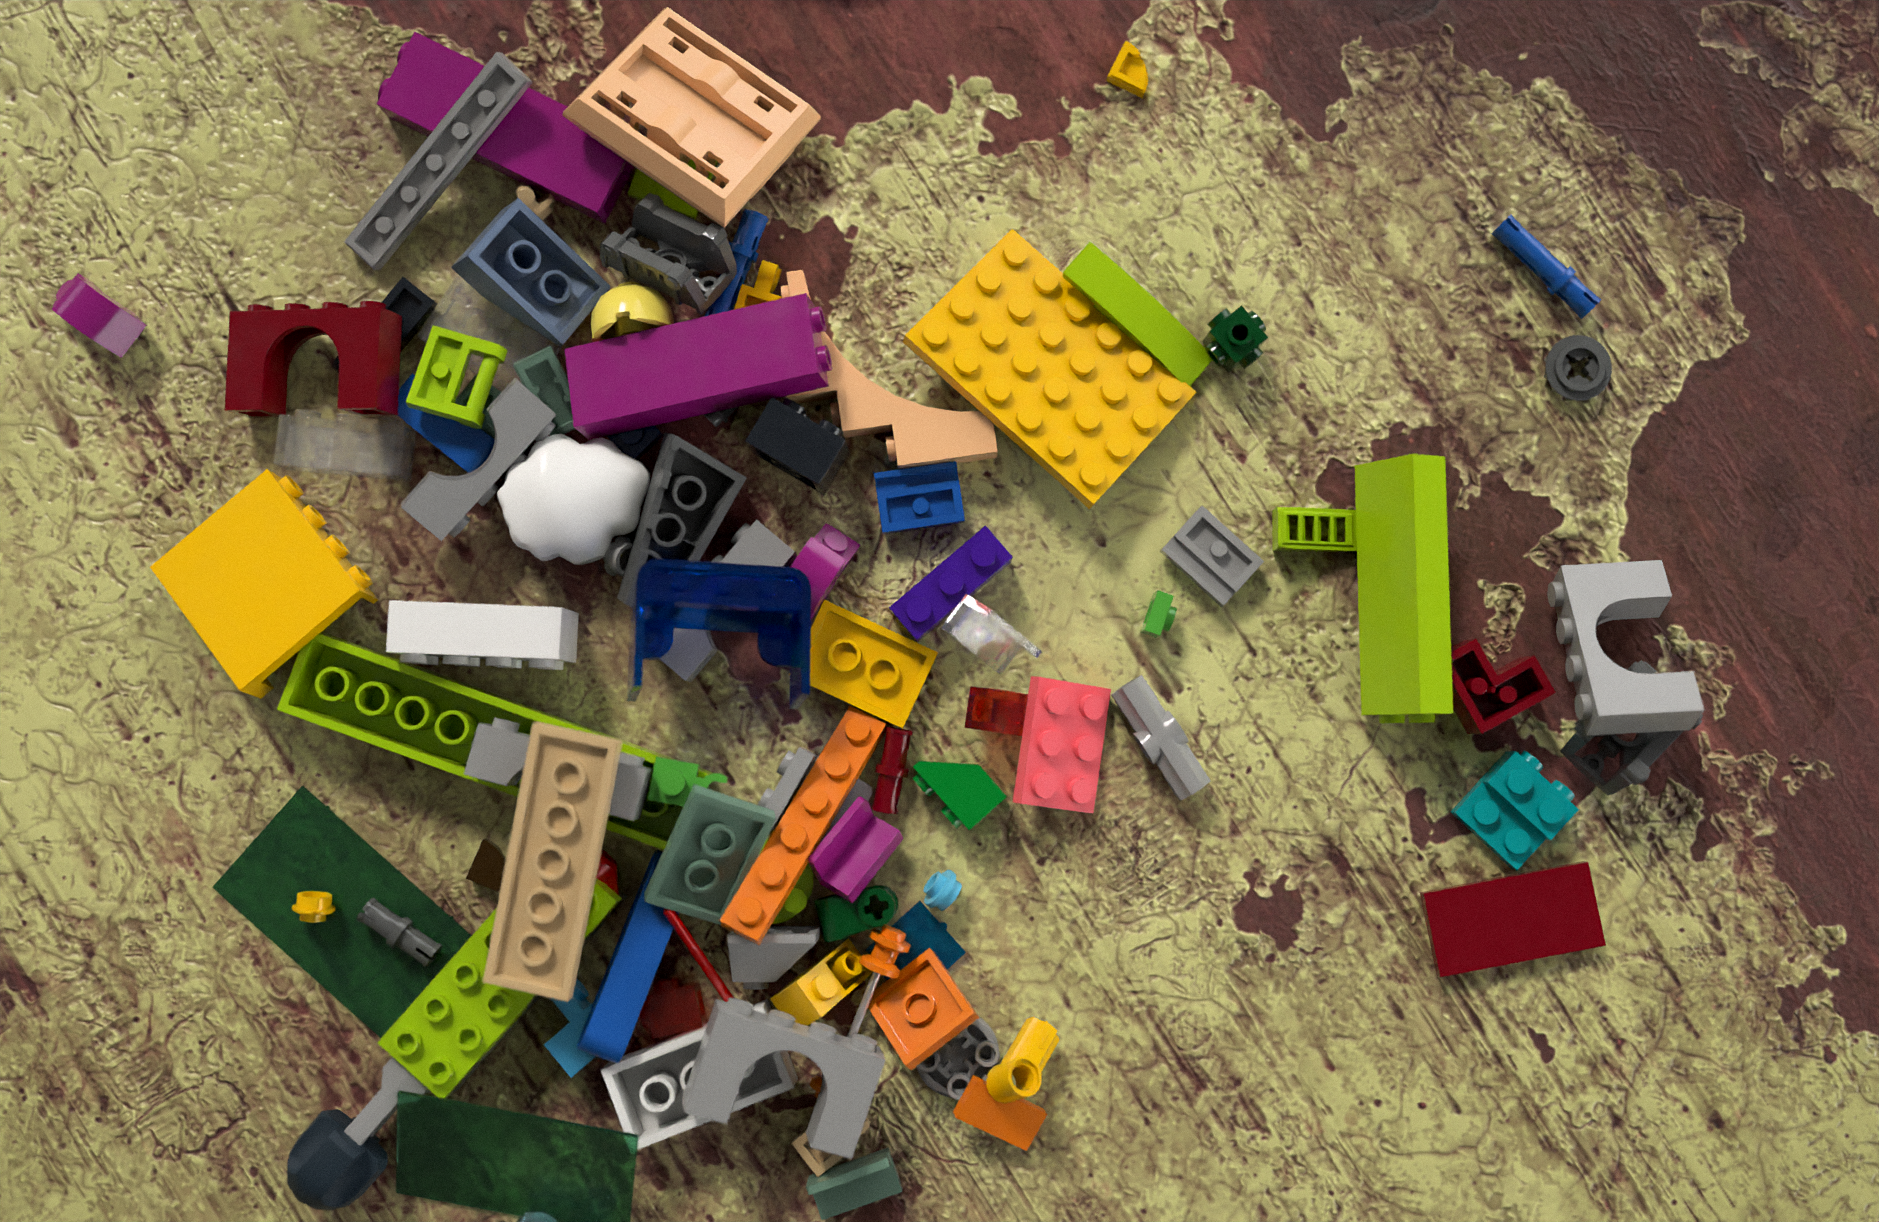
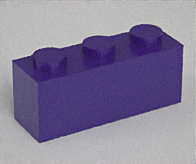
M985 525L892 604L889 609L915 641L918 642L1010 564L1013 556Z

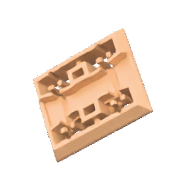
M668 7L664 8L563 111V116L577 128L724 228L787 160L797 145L821 118L804 100ZM629 102L634 104L631 109L629 108ZM625 115L630 117L628 123L622 120ZM640 124L647 128V137L638 132ZM691 159L696 165V170L687 165ZM716 161L721 164L718 168L715 167ZM708 171L716 176L713 182L707 179L709 177Z

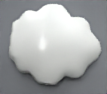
M554 434L547 436L543 441L534 443L525 461L511 465L507 469L504 484L497 492V496L502 507L504 519L509 528L510 536L516 546L529 550L541 561L552 560L559 556L575 565H584L602 559L613 537L625 535L635 530L639 524L641 506L648 492L651 475L641 461L621 452L610 440L596 438L584 444H579L564 434Z

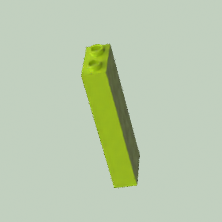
M1410 454L1355 465L1361 715H1379V724L1405 723V715H1408V723H1435V714H1453L1445 456Z

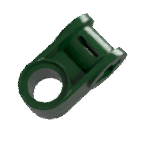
M874 885L864 888L853 903L837 894L814 900L824 942L840 940L865 930L881 927L893 918L899 906L896 893L885 885ZM874 895L878 896L879 901H887L889 904L884 909L883 916H879L877 910H869L868 905L874 900Z

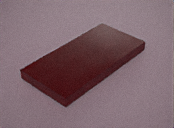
M1585 861L1419 892L1435 971L1439 977L1606 946L1589 863Z

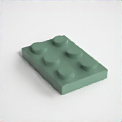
M694 784L644 892L645 902L721 925V917L762 850L776 820L775 811Z

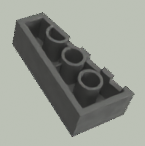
M664 433L617 599L663 625L747 477L678 436Z

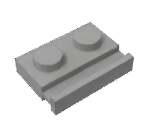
M1203 506L1190 517L1160 550L1168 560L1221 607L1228 602L1264 562Z

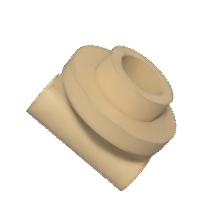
M524 182L517 184L515 187L517 197L541 220H544L551 214L553 210L549 205L554 201V197L551 194H545L536 199L530 185Z

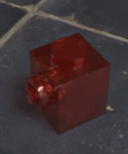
M970 686L964 728L1022 736L1028 694Z
M678 977L653 983L654 990L648 992L640 1012L644 1029L650 1028L652 1039L703 1028L708 1022L699 980L680 984Z

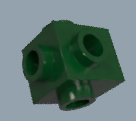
M1242 305L1232 313L1227 308L1224 309L1207 324L1211 330L1202 341L1206 346L1205 350L1211 360L1219 367L1223 366L1228 373L1239 364L1246 369L1264 354L1260 347L1268 339V336L1264 333L1266 326L1255 312H1247ZM1232 329L1237 332L1242 341H1238L1232 336Z

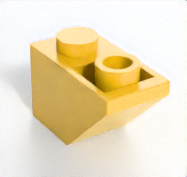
M848 938L795 977L772 996L770 1000L778 1011L795 1017L794 1022L808 1026L825 1015L870 976L873 971L859 963L861 954Z

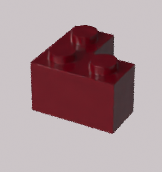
M1477 639L1461 641L1451 647L1453 710L1467 734H1483L1556 693L1535 655L1519 657L1505 666L1494 670Z

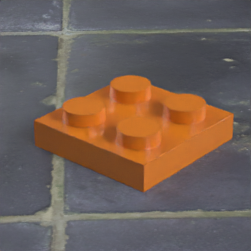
M931 948L901 969L898 978H890L875 989L868 1009L902 1062L910 1070L914 1069L980 1018Z

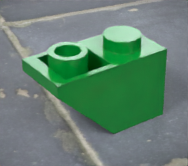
M919 761L913 766L918 774L912 779L928 797L935 792L946 805L941 809V812L956 829L964 824L968 830H971L1007 797L979 764Z

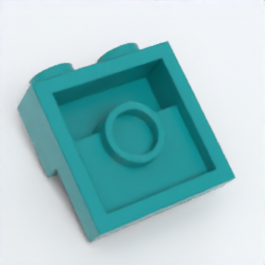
M1505 751L1450 811L1512 870H1518L1545 840L1551 841L1579 810L1571 802L1575 797L1574 793L1560 781L1554 780L1550 783L1539 773L1544 768L1543 765L1526 751H1523L1521 754L1516 751Z

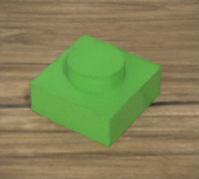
M1159 590L1153 593L1140 633L1156 638L1161 635L1162 630L1169 632L1177 608L1171 606L1173 595Z

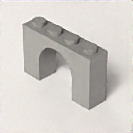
M1662 560L1561 565L1553 582H1550L1548 585L1547 596L1549 605L1556 609L1558 617L1556 625L1557 638L1559 643L1565 646L1567 654L1565 663L1566 675L1570 682H1574L1577 694L1575 697V712L1577 718L1583 720L1586 735L1691 730L1704 712L1694 671L1642 674L1626 670L1615 664L1605 655L1596 637V627L1607 621L1660 617L1672 597Z
M729 998L728 1002L716 999L682 1097L684 1113L727 1124L741 1081L749 1067L759 1058L772 1052H798L812 1059L821 1069L822 1073L821 1089L806 1130L810 1148L852 1159L886 1060L880 1047L877 1046V1041L861 1034H853L852 1038L836 1034V1029L820 1022H812L811 1026L794 1022L795 1017L778 1010H770L769 1014L753 1010L754 1006L741 999Z

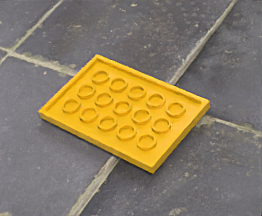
M1013 229L905 334L902 341L1089 510L1197 393L1186 382H1180L1115 324L1094 308V303L1065 280L1060 270Z

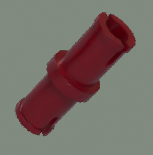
M886 727L887 733L881 763L876 764L875 769L879 776L871 810L886 814H898L903 778H908L909 769L905 767L913 731Z

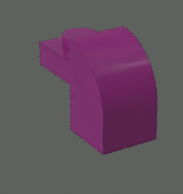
M79 273L59 288L56 294V301L51 308L74 328L120 358L124 356L147 326L132 311L107 296L93 282Z
M826 523L814 538L811 537L796 557L773 599V603L808 625L821 608L824 599L827 600L836 580L856 556L861 545Z

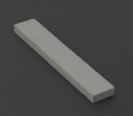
M496 52L346 238L344 243L373 270H381L533 82L503 53Z

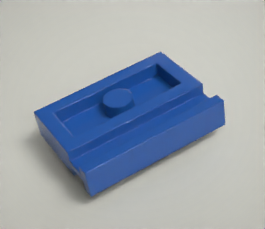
M956 461L874 473L883 534L965 523Z

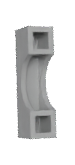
M516 378L511 381L487 408L495 429L493 449L487 460L476 470L459 476H446L429 471L401 502L403 510L441 541L448 533L453 538L456 537L470 521V518L466 515L477 502L484 506L499 489L494 484L505 471L507 472L511 465L525 461L527 455L523 451L533 440L536 442L543 441L556 426L551 421L556 414Z
M757 519L751 526L745 523L731 539L734 547L724 558L718 555L711 561L703 573L707 576L705 581L697 590L693 586L690 587L677 602L676 606L680 610L670 622L666 619L663 625L659 623L649 636L653 642L647 649L685 681L692 682L718 651L710 632V617L718 599L729 589L741 584L757 583L772 587L798 556L794 550Z
M494 717L492 724L478 723L464 774L505 786L516 785L523 776L530 735L518 732L520 724ZM620 753L609 809L610 815L632 821L640 819L653 774V768L643 766L645 758L629 753Z

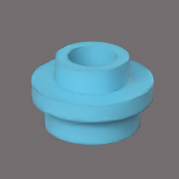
M946 870L942 874L940 872L934 873L924 886L923 892L926 893L924 903L930 908L937 907L941 911L947 909L957 898L962 884L956 880V874L951 870Z

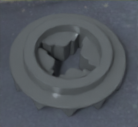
M1573 335L1563 338L1552 346L1549 354L1544 359L1546 362L1544 378L1548 379L1552 386V392L1565 397L1566 401H1586L1597 396L1606 388L1611 378L1612 363L1608 352L1603 345L1588 336ZM1587 358L1588 361L1584 363L1585 366L1581 370L1585 377L1583 378L1578 375L1567 379L1566 376L1569 375L1568 372L1571 369L1568 361L1576 363Z

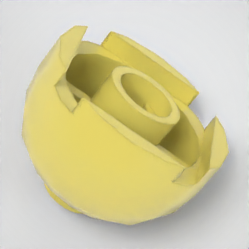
M637 282L621 283L603 294L596 303L591 317L593 342L674 324L671 306L658 291Z

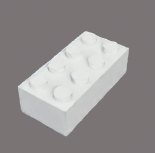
M389 600L386 652L400 654V662L438 665V658L443 657V664H453L454 666L480 667V659H486V666H496L499 668H522V661H529L528 667L563 670L564 662L576 663L579 613L562 607Z
M768 999L753 1004V1010L769 1014L770 1010H772ZM708 1023L622 1056L618 1064L610 1061L601 1069L631 1152L711 1121L684 1113L682 1101ZM788 1051L769 1053L759 1058L749 1067L741 1081L731 1113L794 1088L798 1077Z

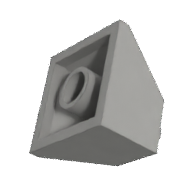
M770 926L759 946L731 931L728 934V949L732 982H743L744 989L759 990L769 988V982H776L817 942L821 935V926Z

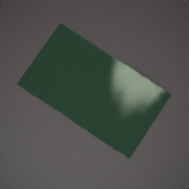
M301 786L212 888L374 1033L382 1038L472 935L456 922L453 916L447 914L329 809L328 805L326 806L305 786ZM304 891L331 893L333 895L332 905L336 909L332 914L326 915V921L311 923L300 921V914L291 909L292 905L296 904L297 893ZM376 898L378 902L402 919L406 918V916L414 921L413 926L435 942L443 945L440 953H435L437 957L429 967H423L421 963L398 947L390 948L386 945L387 940L364 923L357 921L358 914L360 912L365 913L362 908L370 899Z
M398 1090L396 1193L550 1222H631L639 1134Z

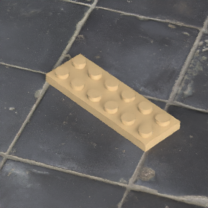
M542 722L532 724L483 982L566 1002L573 998L623 740Z

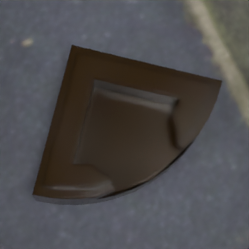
M483 839L466 879L500 893L506 858L500 847L488 839Z

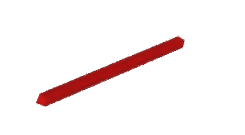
M664 908L663 914L722 1000L728 1002L729 998H734L677 913Z

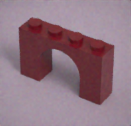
M361 301L359 307L348 308V305L343 303L324 302L322 303V308L311 309L310 306L305 304L287 303L284 310H274L271 306L252 304L248 305L247 311H230L224 411L248 418L286 417L288 370L293 356L308 340L317 336L328 335L335 344L339 355L337 409L358 416L398 415L402 316L387 310L385 303L377 301Z

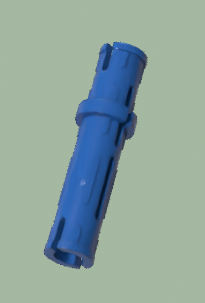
M743 210L733 241L729 242L736 261L737 274L723 293L707 309L705 316L734 310L741 285H744L752 263H756L759 256L756 251L766 224L769 221V218L754 210Z
M1509 215L1493 231L1492 235L1548 286L1546 291L1551 295L1555 293L1580 319L1585 317L1601 301L1574 275L1576 271L1571 266L1567 268L1559 262L1512 215Z

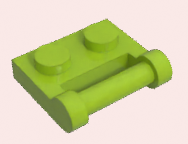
M433 325L406 400L407 406L458 421L471 428L481 429L485 419V414L482 412L498 365L504 364L508 350L499 344ZM472 354L477 355L483 359L467 406L455 404Z

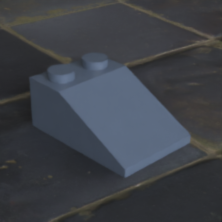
M519 198L498 213L451 267L482 297L558 346H562L595 307L599 298L611 288L600 275Z

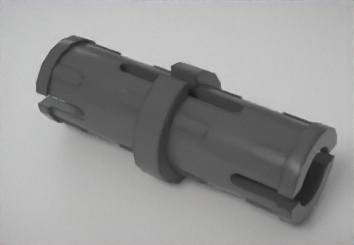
M374 897L362 908L365 913L360 912L357 916V921L364 923L387 940V946L392 949L398 947L425 968L429 967L436 959L435 953H440L443 945L435 942L415 928L412 919L407 916L402 919Z

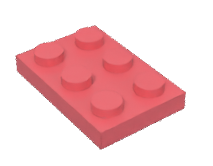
M1031 676L1013 795L1014 803L1094 813L1111 689Z

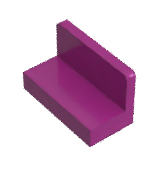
M859 796L809 856L808 862L821 885L853 903L904 838L900 830L874 816L868 801Z

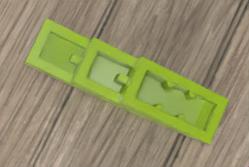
M1089 242L1063 271V278L1094 303V308L1115 324L1180 382H1186L1191 386L1212 362L1204 346L1149 292L1092 242Z

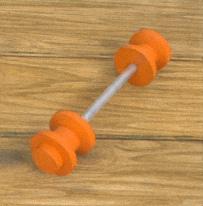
M883 925L881 930H871L869 937L875 942L871 954L861 955L859 963L873 971L847 1035L848 1038H852L853 1034L858 1033L880 976L898 978L901 971L895 965L899 953L909 952L911 945L904 940L906 933L899 929ZM814 1076L810 1082L811 1088L816 1091L814 1094L816 1098H818L821 1089L822 1076Z

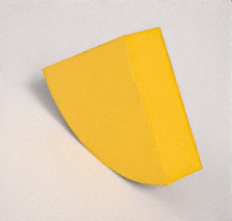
M1125 40L1106 81L1143 99L1148 84L1146 65L1139 50Z

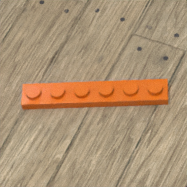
M849 706L721 917V926L758 946L760 945L807 866L809 856L820 844L884 736L887 727L886 723Z

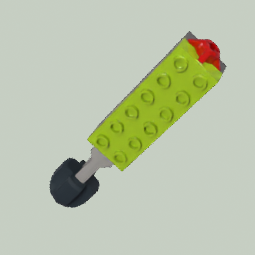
M603 849L601 850L583 947L628 897L618 887L616 861ZM497 908L378 1041V1044L392 1056L382 1068L381 1090L357 1117L350 1118L338 1109L321 1111L299 1136L290 1151L287 1162V1185L299 1202L315 1210H335L349 1206L362 1196L386 1169L388 1163V1154L378 1143L380 1138L376 1133L403 1102L418 1100L423 1094L430 1091L443 1101L460 1089L539 999L541 995L483 982Z

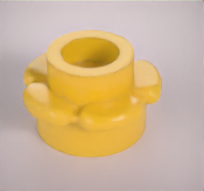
M304 891L297 893L296 904L292 905L291 909L300 914V921L318 923L326 921V915L332 914L336 907L332 905L333 895L331 893Z

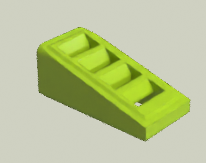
M1276 507L1272 510V551L1356 552V510ZM1289 519H1296L1297 540H1290ZM1305 519H1312V541H1305ZM1321 519H1328V542L1321 541ZM1337 519H1345V542H1337Z

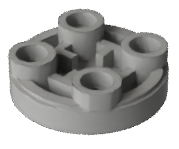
M980 1017L916 1066L919 1075L933 1091L959 1100L973 1075L987 1081L986 1078L993 1066L999 1064L1000 1052L997 1038L988 1023Z

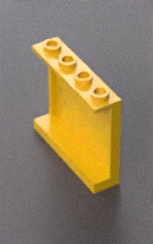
M268 469L150 566L151 570L239 691L260 699L274 688L267 677L361 598L372 604L378 601L369 588L373 584L370 577L358 565L352 566L346 559V556L350 553L347 547L335 535L331 534L329 536L323 529V526L327 523L323 516L312 505L306 506L300 499L304 494L300 486L288 475L281 478Z

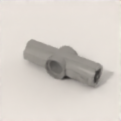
M1142 675L1110 694L1134 730L1133 736L1148 760L1153 765H1157L1165 781L1168 782L1174 795L1180 801L1193 795L1211 782L1186 744L1188 743V738L1181 726L1168 710H1164L1157 696Z

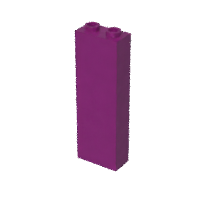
M414 32L410 41L405 42L400 48L397 56L398 64L391 77L386 78L382 82L376 104L388 118L428 137L485 66ZM528 88L471 159L520 183H527L532 189L544 195L551 194L554 200L605 224L634 166L563 116V111L568 106Z
M804 293L566 348L565 358L573 426L587 439L592 440L770 400L771 397L775 399L829 387L827 371L832 370V360L827 345L822 346L820 332L826 331L823 310L821 306L815 307L808 295Z

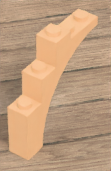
M803 270L786 272L788 285L781 286L782 298L804 293L810 298ZM825 331L820 333L822 346L827 345L832 360V370L827 371L829 387L786 396L797 404L838 398V402L830 403L833 425L842 427L844 438L893 431L894 436L886 437L889 462L897 461L898 469L954 461L956 463L997 458L998 450L994 424L980 411L958 412L926 407L895 396L867 379L846 360Z

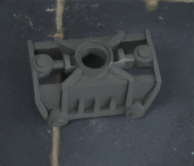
M648 193L634 207L632 227H629L623 235L614 231L611 232L600 244V260L605 268L610 266L622 272L624 278L628 280L636 279L674 298L675 303L678 305L684 303L693 307L698 314L704 313L717 300L737 274L736 261L727 239V233L722 226L713 222L709 226L702 224L665 206L662 199L652 193ZM638 235H641L656 242L659 250L656 251L652 248L645 250L641 248L636 238ZM713 270L722 274L718 279L712 276H707L703 279L699 278V272Z
M1642 660L1638 663L1634 662L1627 669L1642 674H1655L1657 672L1646 661L1643 662ZM1702 714L1691 729L1694 730L1702 722ZM1578 719L1574 727L1576 733L1560 752L1605 794L1612 795L1632 783L1636 786L1646 781L1650 776L1651 770L1649 767L1684 730L1636 733L1634 740L1627 742L1619 739L1616 734L1586 735L1583 720ZM1593 737H1603L1597 744L1599 751L1596 754H1589L1583 758L1574 754ZM1619 753L1620 768L1607 782L1603 781L1604 779L1600 777V774L1604 769V759L1607 756L1614 758Z

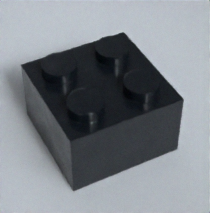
M771 397L745 442L754 455L825 496L850 454L846 439L842 436L844 432L824 419L820 421L819 425L811 421L810 417L806 415L807 410L788 398H785L781 403Z

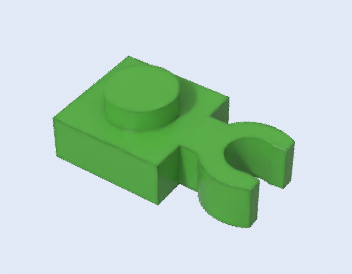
M656 757L648 800L684 806L694 784L709 789L710 784L714 781L727 783L728 777L721 773H713L705 778L698 777L700 764Z

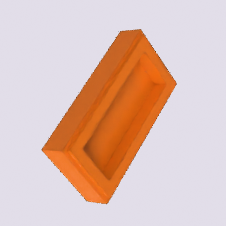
M975 1075L972 1076L953 1110V1114L957 1119L1025 1151L1028 1150L1048 1115L1043 1108L1025 1099L1009 1103L996 1101L989 1094L987 1081Z

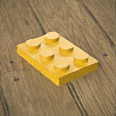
M824 599L789 676L903 729L938 652Z

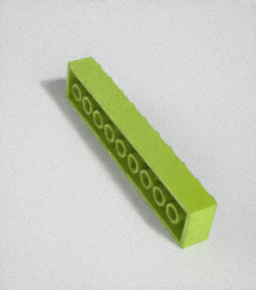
M325 632L319 633L299 650L277 708L278 711L516 797L519 796L522 778L516 785L505 786L464 774L478 723L492 724L494 717L520 724L518 732L530 735L532 724L542 722L618 739L411 663L400 662V659ZM623 740L621 752L645 758L643 763L645 767L654 769L656 757L674 759ZM699 768L698 777L705 778L707 775L713 774V772ZM649 785L640 819L632 821L608 814L606 829L664 850L684 806L648 800Z

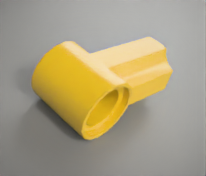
M1035 1017L1026 1019L1002 1062L993 1066L987 1075V1088L993 1099L1000 1103H1009L1030 1097L1040 1089L1042 1083L1041 1072L1060 1040L1057 1036L1058 1030L1050 1023ZM1012 1075L1016 1080V1086L1013 1084Z

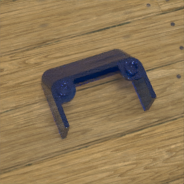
M653 559L646 562L640 568L635 584L629 637L627 701L636 702L641 691L643 660H657L669 652L673 644L674 628L757 633V650L762 660L771 666L790 667L789 709H798L810 695L811 584L808 577L801 570L793 567Z

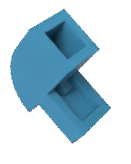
M577 978L573 998L568 1002L550 998L570 1023L544 1044L571 1078L596 1057L576 1048L592 1006L586 999L589 996L588 991Z

